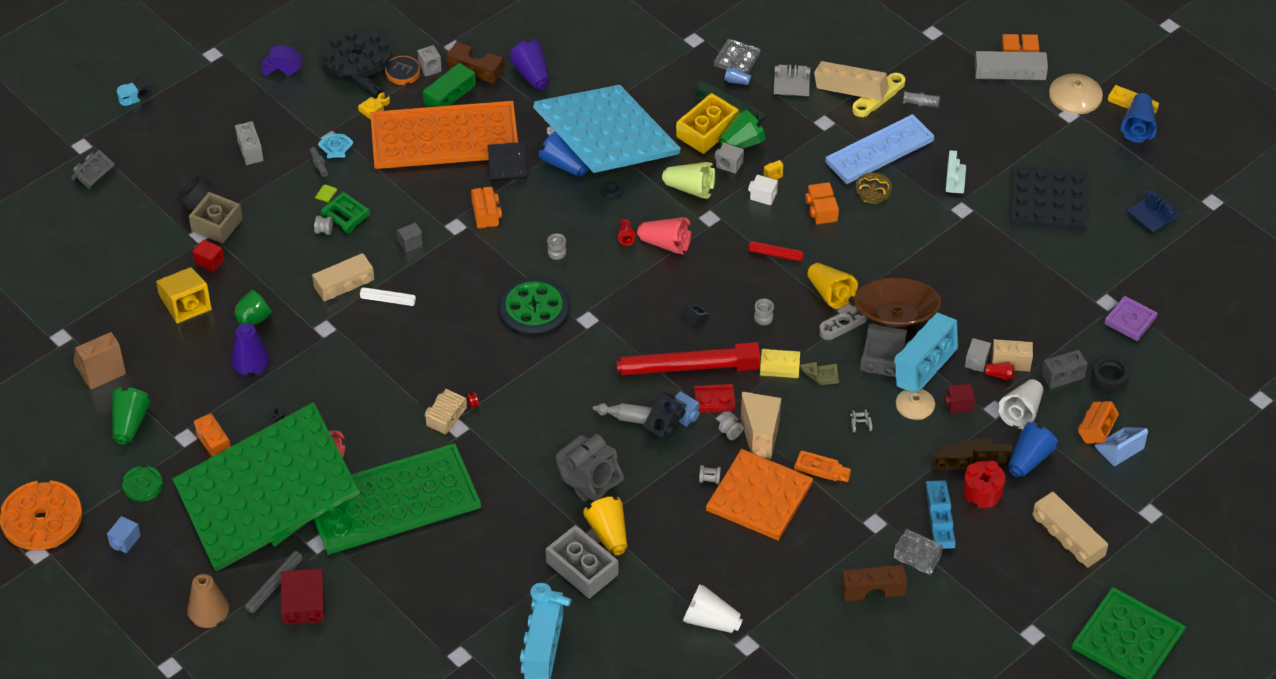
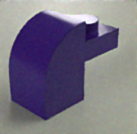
M284 45L273 46L270 48L269 56L262 60L261 73L267 76L279 68L287 76H290L301 69L303 56L291 47Z

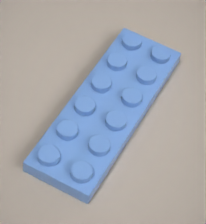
M912 114L827 156L825 162L848 184L933 142L934 135Z

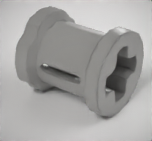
M701 465L699 483L706 481L715 482L719 485L721 467L706 468L704 465Z

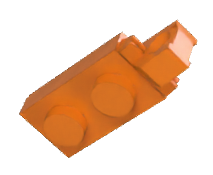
M800 451L794 465V470L833 481L848 482L851 476V469L842 467L843 465L839 464L838 460L806 451Z

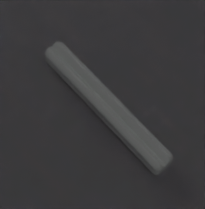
M297 551L292 552L245 604V609L248 612L254 613L281 584V571H292L302 561L301 553Z

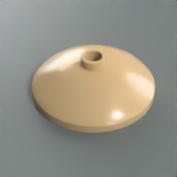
M1072 73L1062 75L1052 82L1049 89V97L1052 103L1062 111L1072 114H1085L1098 108L1102 102L1103 92L1100 85L1092 78Z

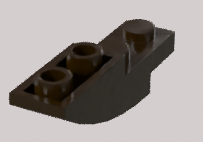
M991 438L958 442L933 453L931 468L964 470L970 464L981 461L1009 463L1012 455V444H992Z

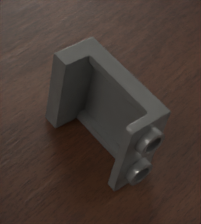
M869 324L860 371L895 377L896 365L894 360L896 355L905 347L907 330Z

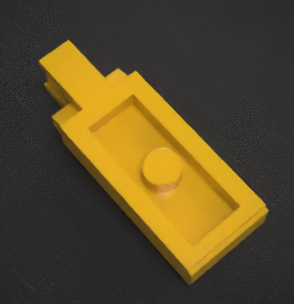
M1115 85L1108 96V101L1128 109L1134 96L1138 93ZM1152 100L1154 114H1156L1159 103Z

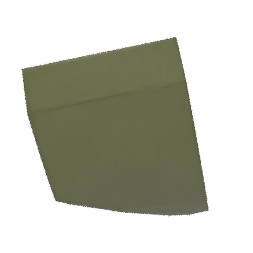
M817 362L800 365L801 370L820 385L840 383L837 364L818 367Z

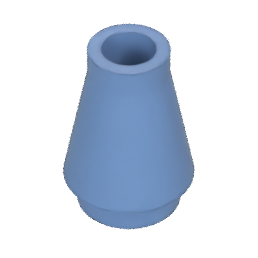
M728 66L724 80L728 81V83L748 85L751 75L744 73L734 66Z

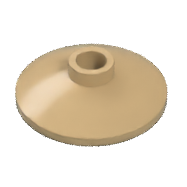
M923 389L918 393L903 390L897 396L896 408L906 418L921 420L933 413L935 401L932 395Z

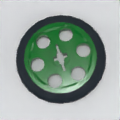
M527 278L507 287L500 297L498 310L503 321L512 329L526 334H541L554 330L563 323L570 310V301L568 295L558 284L543 278ZM540 290H544L547 293L544 295H539L537 292ZM520 292L528 293V295L525 297L519 296L518 294ZM533 299L534 303L536 304V313L534 312V307L532 306ZM550 302L558 303V305L554 307H551L548 304ZM513 305L520 306L518 310H513L510 307ZM543 315L550 316L548 320H542L540 317ZM523 317L531 318V320L527 322L522 321L521 319Z

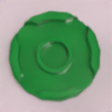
M138 466L129 470L124 475L122 486L128 498L133 501L143 502L155 498L161 492L163 482L161 474L155 468L150 466L142 468Z

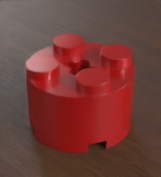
M981 461L970 464L967 467L963 494L968 502H973L981 508H988L996 505L1002 498L1005 474L997 462Z

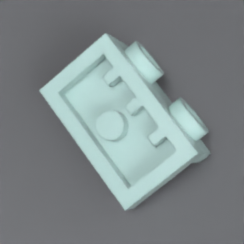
M950 151L946 192L963 194L966 165L959 164L960 159H956L957 151Z

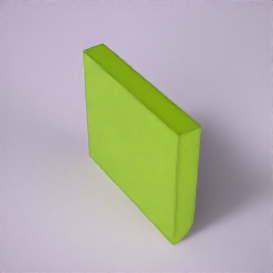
M323 185L315 198L329 203L337 192V188Z

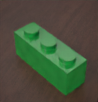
M461 63L457 64L442 77H439L432 85L425 88L423 91L424 104L428 107L450 106L476 85L475 72Z

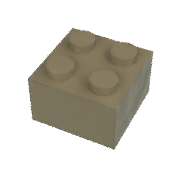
M211 192L207 193L189 215L192 232L222 244L243 219L239 203Z

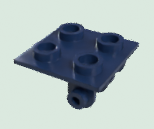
M1148 190L1145 194L1147 198L1127 210L1128 213L1152 233L1179 217L1175 208L1170 206L1162 197H1159L1154 190Z

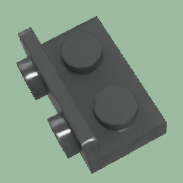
M100 150L96 153L91 152L85 158V162L82 165L79 163L72 170L74 173L71 179L75 181L78 178L90 189L114 168L115 164Z

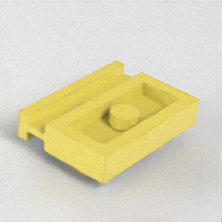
M762 349L760 376L799 378L800 352Z

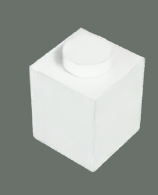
M757 175L755 180L751 181L749 185L750 199L771 205L777 194L778 180Z

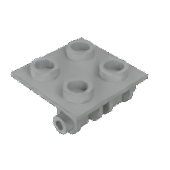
M779 64V66H775L774 94L809 96L811 68L806 65L798 66V69H796L797 65H795L794 69H791V65H789V69H787L788 65Z

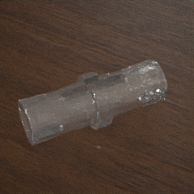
M904 91L903 103L938 107L940 96L926 95L924 92L919 94Z

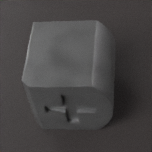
M416 222L396 230L397 240L405 252L423 245L422 231Z

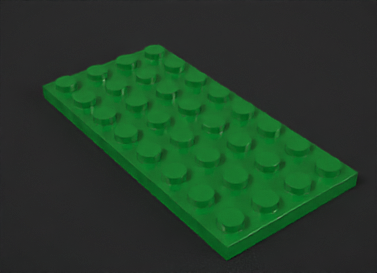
M454 443L351 474L360 494L314 518V522L327 555L479 509L481 508V502Z

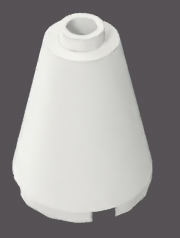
M1033 379L1028 380L999 401L998 412L1005 423L1022 429L1025 423L1034 422L1043 394L1041 383Z
M699 584L683 621L688 624L732 633L733 630L738 631L743 619L739 618L741 614L707 587Z

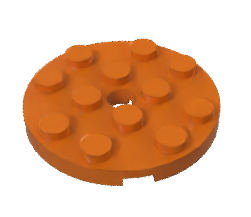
M51 480L50 483L34 481L17 488L6 498L1 507L0 525L5 537L17 547L27 550H46L64 543L76 532L82 519V507L77 494L67 485ZM39 513H46L45 518H38L36 517V515Z

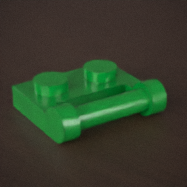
M342 192L323 207L320 214L324 218L332 217L333 222L341 226L343 231L350 234L355 226L370 215V210L345 192ZM334 210L338 211V212L341 213L343 216H345L346 218H348L349 221L346 222L345 220H343L342 218H340L338 215H336L335 213H333V211H334Z

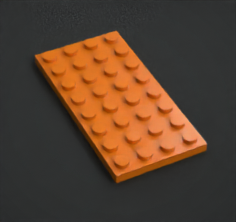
M513 101L370 112L375 169L489 160L488 145L518 142Z

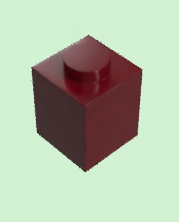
M971 384L948 386L947 394L944 395L945 406H949L950 414L974 410L975 396Z

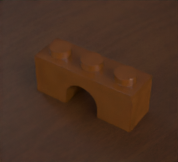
M458 42L453 45L446 55L447 68L451 69L461 63L475 72L476 78L493 84L504 71L502 57L487 52L483 58L473 59L472 47Z
M904 565L842 571L841 587L844 601L865 600V595L874 589L884 590L885 597L904 596L907 587Z

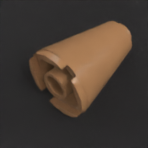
M200 574L193 579L187 607L189 619L196 626L203 628L217 626V623L221 620L224 621L229 613L227 599L212 577L207 574Z

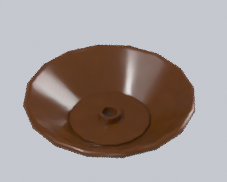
M884 278L874 280L862 286L855 294V306L862 315L886 327L903 329L933 317L941 308V297L934 288L921 281L907 278Z

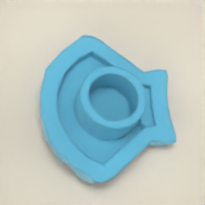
M331 134L325 136L318 145L328 154V159L345 158V153L351 148L353 141L344 134Z

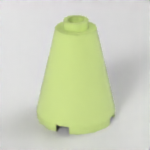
M709 162L667 167L663 171L662 179L670 187L708 199L711 195L708 193L709 190L714 188L715 169L711 168L713 164Z

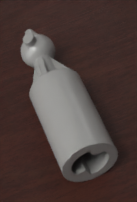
M602 403L598 406H593V410L597 411L600 415L609 413L618 418L619 421L644 424L652 407L625 403L608 407L605 403Z

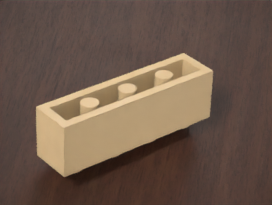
M824 61L820 62L814 72L817 89L882 100L889 89L887 74L884 72Z
M1051 492L1035 503L1033 516L1036 521L1042 523L1049 533L1055 536L1064 548L1069 549L1076 559L1087 568L1106 556L1108 543L1054 492Z

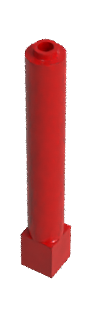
M758 342L735 344V348L621 356L620 360L616 361L617 372H621V376L736 367L737 371L760 369V351Z

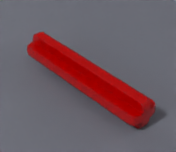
M751 241L749 244L750 252L795 261H802L803 251Z

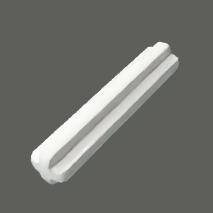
M365 287L361 288L360 291L362 299L414 306L416 302V296L412 294Z

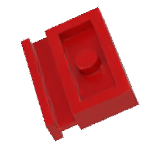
M733 384L694 386L695 400L699 402L700 413L735 411Z

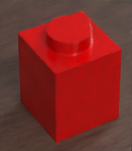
M204 239L193 250L195 264L211 272H214L224 261L222 248Z

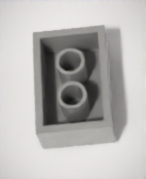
M576 525L546 548V563L589 599L618 576V560Z

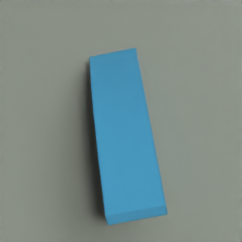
M926 481L927 502L935 549L955 548L951 502L946 481Z

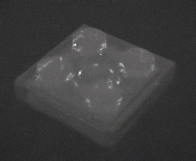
M728 39L714 60V66L727 70L728 66H734L748 74L760 55V49Z

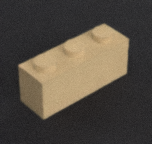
M362 253L312 274L313 285L322 300L327 301L373 281V267Z

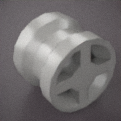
M317 215L314 224L315 234L322 232L326 235H331L333 218L329 216L322 218V216Z
M732 415L725 417L719 425V430L722 433H726L729 440L736 439L744 428L741 423L736 422Z

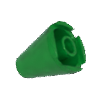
M122 387L112 392V435L117 443L125 445L133 440L152 399H148V394L141 390L128 388L127 391H121Z

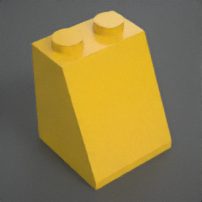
M191 267L156 281L158 293L176 324L212 310L207 284Z

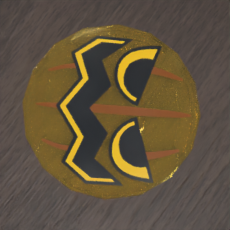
M866 173L856 181L855 192L865 202L881 203L882 200H887L891 195L892 184L885 175Z

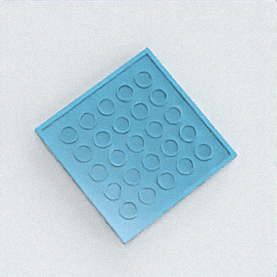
M621 85L535 101L533 106L593 173L678 155L681 150L674 140L668 136Z

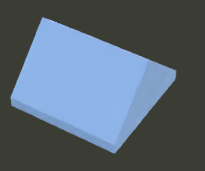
M1123 427L1108 436L1105 443H1096L1095 447L1113 466H1116L1144 449L1148 430L1147 428Z

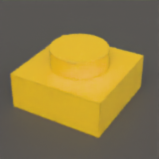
M778 160L764 166V177L775 180L782 178L783 163Z

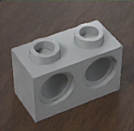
M253 121L235 125L237 141L245 164L249 165L263 161L262 147Z

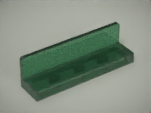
M700 81L696 85V98L704 100L713 93L739 111L747 109L758 120L756 125L765 118V113L711 84L707 85Z

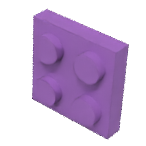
M1124 296L1107 316L1104 324L1138 341L1157 318L1158 313Z

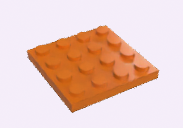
M741 449L706 505V511L779 541L813 484V478Z

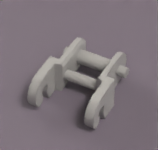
M864 409V412L855 413L852 410V414H850V417H852V432H856V422H865L868 425L869 431H872L871 417H868L869 412L867 413L866 409ZM864 416V418H865V419H857V420H856V417Z

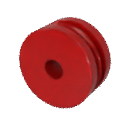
M476 393L466 394L470 408L478 407L479 401Z

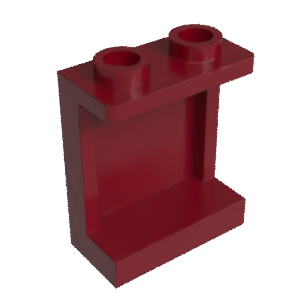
M322 569L281 571V615L283 624L294 625L297 623L324 621V577Z

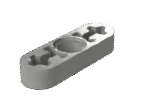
M854 306L822 322L819 335L825 340H832L864 324L868 317L861 316V312ZM846 320L849 324L841 325L839 321Z

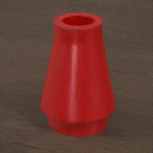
M627 219L620 221L617 237L618 241L624 246L633 244L636 239V234L630 221Z
M1010 362L986 364V375L1005 381L1013 380L1014 364H1010Z

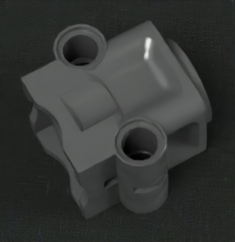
M594 434L590 438L580 435L556 455V461L563 482L575 488L577 496L582 501L586 502L589 499L597 501L610 488L624 480L623 473L617 462L616 450L606 445L603 438L598 434Z

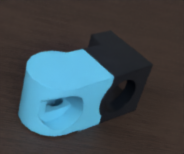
M143 74L136 76V81L117 88L118 100L121 105L128 106L153 96L151 85Z

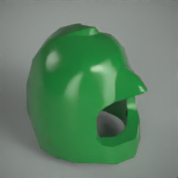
M253 289L239 300L234 310V315L239 325L249 323L253 326L258 325L272 313L263 297Z

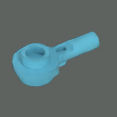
M537 583L531 588V597L538 603H548L551 601L568 607L571 604L572 599L551 592L550 586L545 583Z

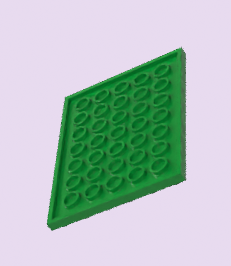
M314 402L173 478L216 572L360 494Z

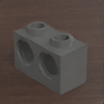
M1076 350L1044 360L1041 375L1051 389L1084 379L1088 363L1081 352Z

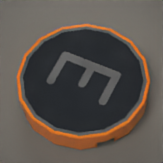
M409 56L392 58L385 68L387 79L398 85H406L405 83L407 82L412 83L419 78L420 64L416 59Z

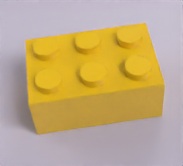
M711 93L677 121L676 137L702 154H705L720 141L721 134L739 110Z

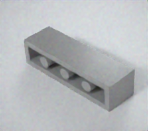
M976 51L974 62L975 79L1046 80L1048 70L1047 53Z

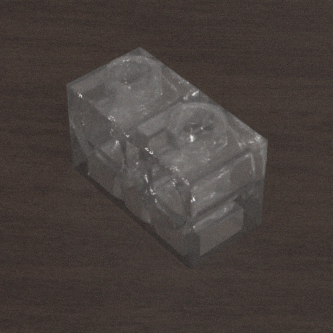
M906 529L895 546L894 558L915 567L921 572L931 574L941 558L943 545Z

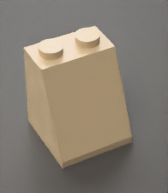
M742 392L740 419L744 426L743 429L751 453L763 458H772L780 423L781 398Z

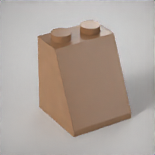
M112 332L75 348L74 364L90 390L126 374L120 345Z

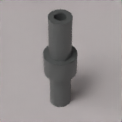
M315 147L310 148L309 151L313 157L315 167L319 169L322 177H326L328 171L323 157L319 155Z

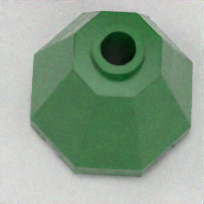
M741 109L735 114L721 134L719 144L721 147L723 143L743 149L766 139L762 127L758 128L756 125L758 123L756 117L747 109Z

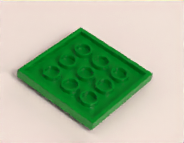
M1112 587L1072 643L1071 648L1126 679H1153L1185 632L1186 626Z

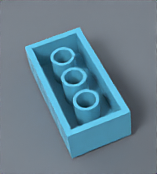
M937 312L917 332L916 336L906 344V347L896 355L894 362L896 365L895 377L897 387L912 393H918L958 349L957 320Z
M551 591L553 593L563 596V592ZM532 599L531 609L533 613L529 614V632H525L524 644L526 646L525 649H522L520 662H522L521 673L524 674V679H551L564 616L563 605L551 601L548 603H538Z

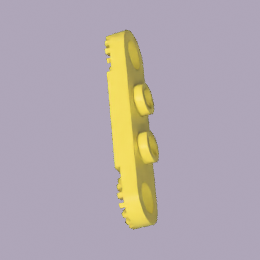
M892 73L887 76L889 89L882 100L866 97L859 98L853 104V114L858 117L862 116V118L864 116L867 117L905 86V77L900 73ZM861 106H862V108L864 107L865 110H859V109H857V108H859V107L861 108Z

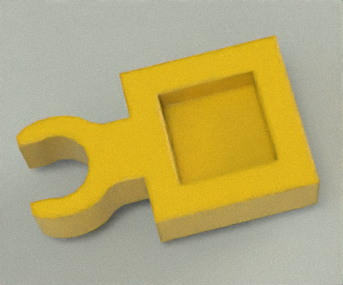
M384 92L380 93L376 99L370 97L361 103L358 109L371 120L370 112L384 111V106L390 103V97L384 99Z

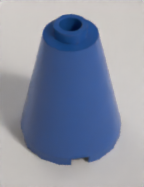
M1139 93L1134 96L1121 122L1120 130L1124 133V137L1130 141L1140 143L1145 139L1151 140L1156 135L1157 124L1152 99L1148 94Z
M556 131L543 143L545 148L543 151L540 150L538 155L542 161L578 177L584 176L588 172L589 167Z
M1027 422L1023 426L1008 463L1009 472L1015 477H1024L1058 447L1056 445L1058 442L1057 438L1045 427L1042 429L1036 427L1037 423Z

